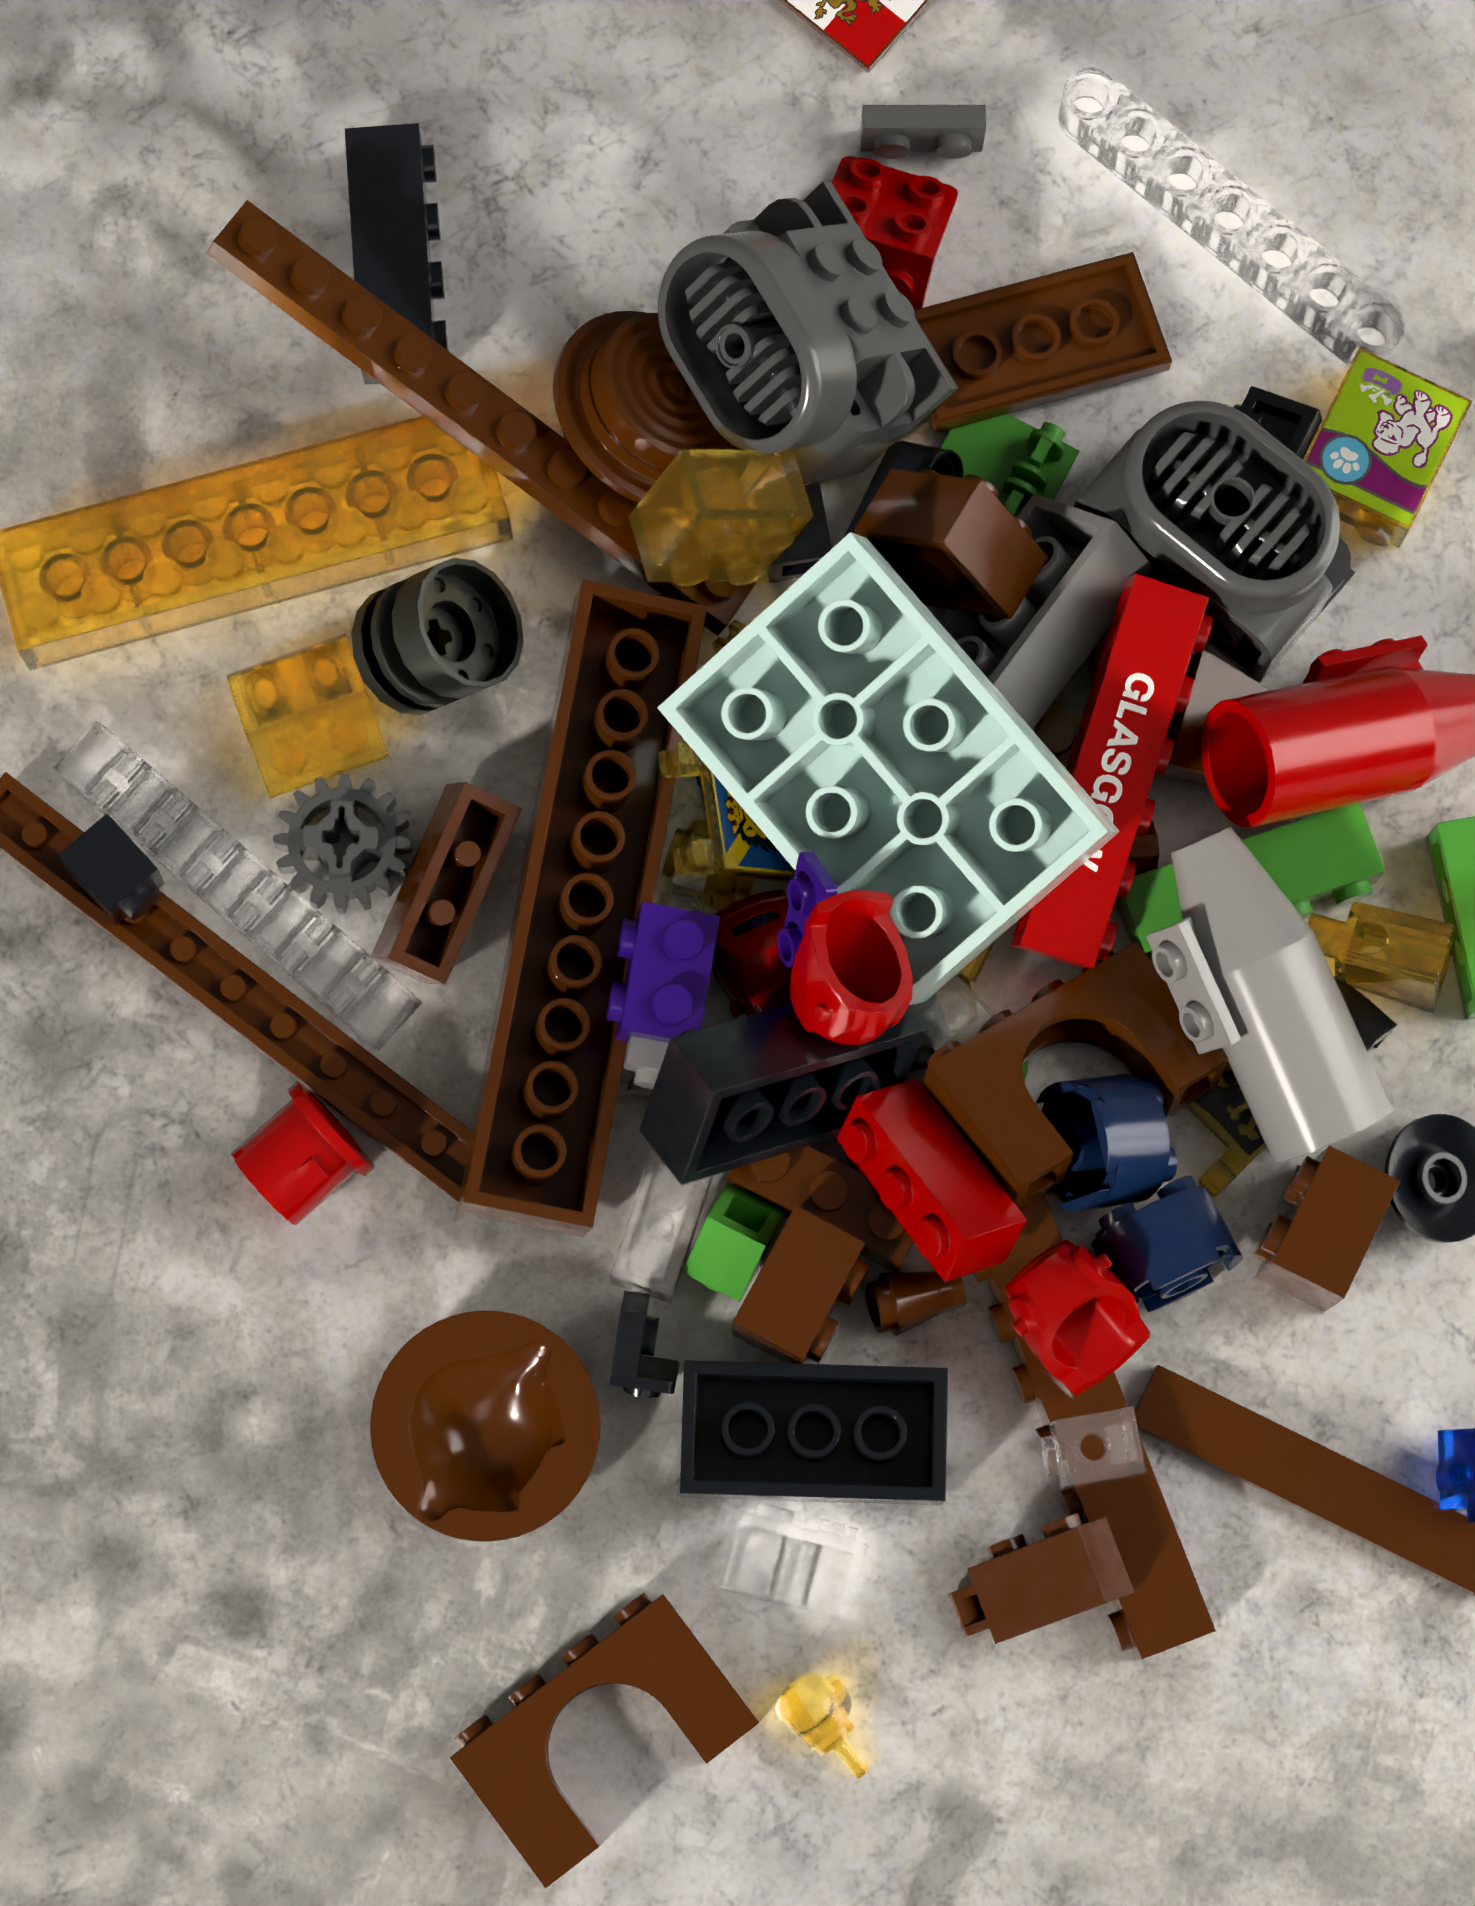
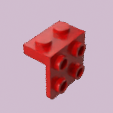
M854 156L843 157L832 180L834 188L865 238L879 251L882 265L897 290L909 300L914 310L923 308L936 256L956 205L957 189L951 185L941 183L936 178L925 175L918 176L884 166L874 159Z

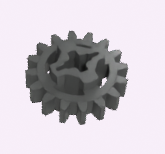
M341 773L338 788L329 789L322 777L316 778V795L309 798L305 793L297 790L293 795L299 810L296 813L281 810L278 815L280 822L289 829L288 833L273 836L275 848L289 852V854L276 861L281 874L297 872L289 886L295 895L305 892L308 888L312 889L310 902L313 908L319 910L327 898H332L338 914H345L349 900L357 898L365 911L371 909V898L369 895L371 892L377 889L388 898L393 894L387 879L390 874L399 877H406L407 866L397 858L398 854L413 852L412 840L404 836H397L398 833L403 832L410 826L406 813L390 816V813L397 804L395 796L389 792L377 800L375 798L376 785L374 780L370 778L364 781L359 790L353 789L348 773ZM357 807L373 814L383 826L384 831H378L377 827H366L358 819ZM330 808V813L317 825H309L315 816ZM345 821L354 843L348 845L346 855H343L341 867L332 844L339 843L340 833H344ZM303 857H309L310 861H322L328 868L329 881L315 875L306 866ZM379 862L368 875L356 880V875L367 864Z

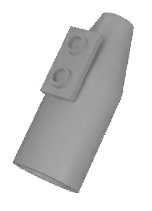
M1228 826L1172 851L1171 858L1182 920L1146 935L1152 949L1153 964L1159 976L1166 981L1179 1010L1180 1025L1186 1036L1193 1041L1198 1054L1223 1048L1273 1162L1280 1163L1315 1152L1348 1138L1389 1116L1394 1111L1314 931L1232 827Z

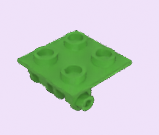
M1010 414L953 428L949 431L941 448L952 450L959 455L964 469L963 477L967 474H972L991 483L999 493L998 500L1015 517L1018 516L1033 494L1054 500L1080 450L1062 442L1066 433L1059 426L1050 422H1044L1041 428L1037 429Z

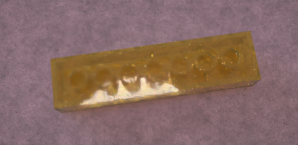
M421 415L0 529V586L17 651L31 671L512 540L513 535L497 471Z

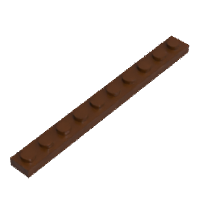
M246 200L212 242L206 254L667 598L708 606L704 626L715 635L719 636L728 626L755 586L756 582L661 510L628 499L603 483L581 461L565 438L250 201Z
M7 772L1 776L0 851L458 1205L472 1134L469 1128L159 889L157 891L160 893V898L151 909L135 920H131L127 916L116 926L66 871L58 857L64 849L84 832Z

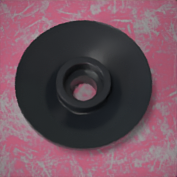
M1432 1114L1413 1120L1396 1135L1386 1157L1385 1173L1401 1181L1390 1203L1404 1225L1413 1233L1426 1240L1438 1243H1452L1468 1239L1475 1235V1127L1459 1117L1448 1114ZM1429 1171L1435 1178L1434 1190H1432L1428 1181Z

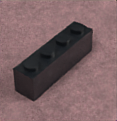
M419 123L345 128L354 280L449 351L446 320L435 321L433 299H445L442 261L431 262L429 241L441 240L438 203H427L425 183L437 182L434 144H422ZM361 370L365 385L380 384Z

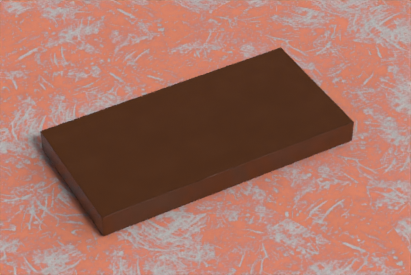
M1134 252L914 310L915 319L958 387L953 394L929 414L935 433L1168 371L1172 364L1168 347Z

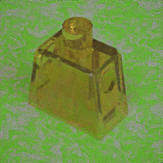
M1353 902L1347 922L1315 913L1311 914L1308 925L1314 931L1324 956L1335 959V978L1350 984L1356 989L1435 1013L1452 957L1453 924L1361 902ZM1366 946L1381 948V950L1374 953L1364 952L1361 949Z

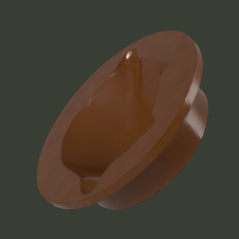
M616 311L597 316L578 328L561 349L553 373V399L559 423L568 442L581 461L595 476L614 491L628 499L652 508L674 511L691 510L703 507L719 499L741 477L747 465L750 452L741 450L728 442L719 434L708 419L665 346L660 331L658 313Z
M473 1311L453 1315L437 1321L412 1337L393 1357L383 1373L373 1400L370 1423L371 1444L375 1462L383 1481L398 1503L409 1514L429 1528L450 1537L474 1542H493L520 1537L544 1526L564 1511L579 1494L591 1473L598 1452L601 1428L596 1391L585 1366L576 1353L563 1339L540 1323L520 1315L501 1311Z

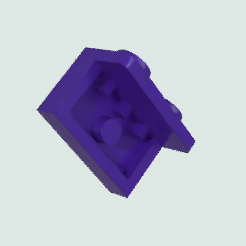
M642 902L635 920L624 918L617 957L628 958L625 982H613L606 1020L618 1022L615 1034L616 1040L628 1042L630 1037L633 1036L669 1043L671 1037L677 1036L684 1031L702 1028L720 916Z

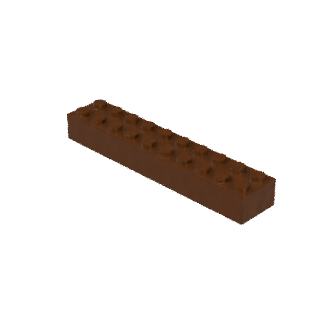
M584 579L574 599L457 1206L458 1213L584 1237L593 1228L627 1041L615 1039L618 1022L606 1020L612 984L614 981L625 982L628 958L617 957L619 939L624 918L635 920L642 902L653 903L683 737L657 707L695 674L708 606Z

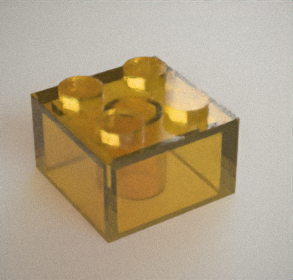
M681 450L629 514V520L647 582H674L677 586H692L702 581H729L733 585L753 583L765 575L769 566L784 549L793 543L794 538L813 518V512L793 450L774 454H760L755 450Z

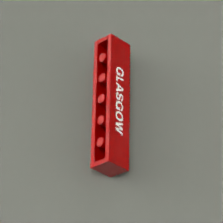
M1134 574L1124 581L1066 766L1067 771L1120 832L1018 920L1011 943L1012 947L1081 969H1094L1097 958L1104 961L1107 959L1117 930V924L1109 922L1116 897L1125 899L1136 870V862L1128 860L1135 835L1139 837L1145 836L1153 817L1155 801L1147 798L1154 774L1164 775L1172 756L1174 739L1166 737L1173 713L1181 715L1184 712L1191 695L1194 679L1185 676L1192 652L1201 653L1203 651L1212 627L1213 617L1204 614L1209 597L1139 574Z

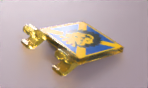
M685 740L676 745V751L663 750L658 752L660 771L663 777L682 778L700 776L710 839H699L693 842L691 849L679 848L673 851L677 875L701 876L717 874L786 882L793 878L792 866Z

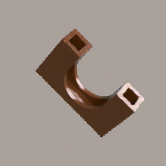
M1136 941L1117 953H1114L1111 949L1105 961L1097 958L1094 969H1083L1080 975L1066 983H1063L1061 979L1048 983L1034 995L1029 1005L1014 1014L1010 1010L999 1012L982 1026L978 1035L963 1044L954 1040L943 1045L933 1053L927 1062L928 1067L923 1086L1018 1208L1064 1181L1074 1154L1036 1105L1026 1088L1022 1066L1039 1050L1058 1043L1079 1042L1094 1045L1111 1053L1127 1067L1133 1076L1140 1080H1152L1158 1084L1163 1094V1111L1166 1118L1218 1086L1228 1062L1227 1055L1221 1048L1198 1054L1193 1041L1186 1036L1180 1025L1179 1010L1166 981L1159 976L1154 964Z
M645 1592L613 1616L620 1625L613 1633L601 1642L597 1640L593 1633L589 1634L561 1656L568 1667L546 1683L540 1673L508 1697L515 1707L494 1724L488 1715L485 1714L454 1738L461 1749L452 1755L450 1759L545 1888L601 1846L558 1787L550 1768L548 1750L551 1731L561 1711L576 1696L588 1689L606 1684H624L647 1692L667 1710L706 1764L759 1724V1721L664 1594L653 1602Z

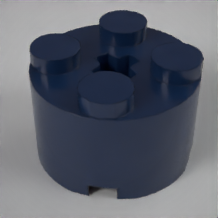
M1120 1074L1056 1082L1046 1087L1040 1093L1036 1104L1044 1103L1041 1111L1074 1152L1064 1181L1045 1192L1056 1193L1064 1202L1059 1204V1207L1066 1211L1077 1212L1143 1202L1158 1191L1162 1182H1167L1174 1178L1178 1165L1177 1156L1174 1149L1170 1146L1169 1130L1163 1111V1094L1156 1082L1140 1080L1132 1075Z
M1191 1175L1176 1179L1157 1191L1159 1200L1139 1210H1136L1133 1203H1128L1111 1210L1098 1220L1102 1229L1095 1234L1096 1238L1091 1243L1095 1256L1097 1257L1104 1253L1110 1259L1112 1266L1108 1269L1134 1295L1137 1306H1139V1302L1143 1301L1148 1313L1183 1299L1214 1282L1208 1270L1221 1261L1224 1262L1229 1272L1243 1259L1207 1187L1197 1186Z

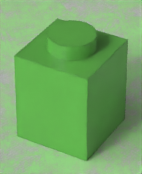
M727 1182L703 1224L682 1273L703 1283L710 1290L723 1293L740 1302L765 1257L785 1211Z

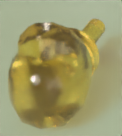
M805 1673L792 1681L782 1691L777 1700L775 1709L781 1722L785 1723L809 1748L812 1747L818 1756H823L834 1750L857 1779L869 1771V1766L845 1739L855 1726L847 1717L850 1714L852 1702L849 1692L842 1681L835 1675L824 1678L814 1673Z

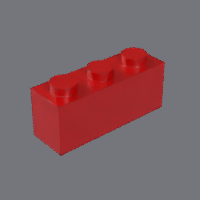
M916 1078L858 1095L838 1134L837 1140L844 1148L849 1159L857 1165L878 1193L883 1204L890 1209L915 1242L919 1252L927 1258L942 1280L946 1282L1004 1263L1027 1219L919 1079Z

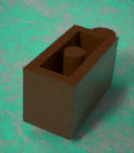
M1075 1513L1041 1526L1045 1539L1027 1546L1024 1535L1020 1534L986 1547L990 1560L967 1568L973 1585L948 1594L950 1603L954 1607L961 1626L960 1629L963 1637L965 1638L990 1628L994 1642L997 1644L1134 1593L1107 1518L1104 1517L1083 1525L1079 1514Z

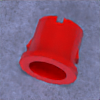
M298 1081L288 1089L292 1099L231 1153V1156L235 1159L234 1162L250 1183L292 1225L299 1224L354 1173L359 1172L366 1177L375 1169L372 1160L349 1131L309 1089Z

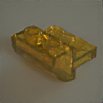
M346 633L226 675L246 738L250 743L270 799L315 783L316 778L322 777L325 780L390 757L364 682L353 658V652Z

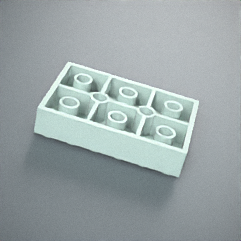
M851 532L657 707L795 870L799 853L813 850L836 884L838 894L847 891L870 890L887 892L894 901L889 915L907 950L913 975L912 1000L909 1005L928 1000L1120 832L866 537Z

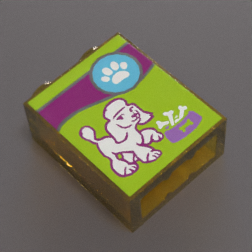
M1359 347L1303 461L1310 465L1327 483L1336 500L1340 520L1354 526L1353 530L1356 535L1374 545L1387 546L1389 543L1399 548L1427 496L1471 406L1472 400Z

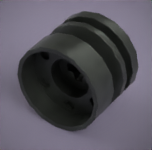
M452 558L410 576L408 579L370 594L357 610L351 631L353 658L363 682L380 702L399 713L412 715L426 714L505 681L519 663L524 642L521 616L508 588L488 568L474 560Z

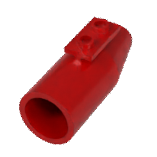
M1422 635L1396 641L1392 638H1386L1367 647L1347 651L1332 649L1324 652L1311 663L1310 671L1302 684L1223 700L1210 710L1202 731L1201 756L1206 782L1211 795L1219 809L1231 822L1241 827L1250 828L1414 791L1475 757V674L1424 670L1418 661L1428 645Z

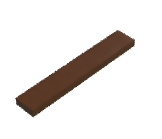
M1160 1365L1155 1366L1132 1415L1138 1430L1475 1596V1520Z

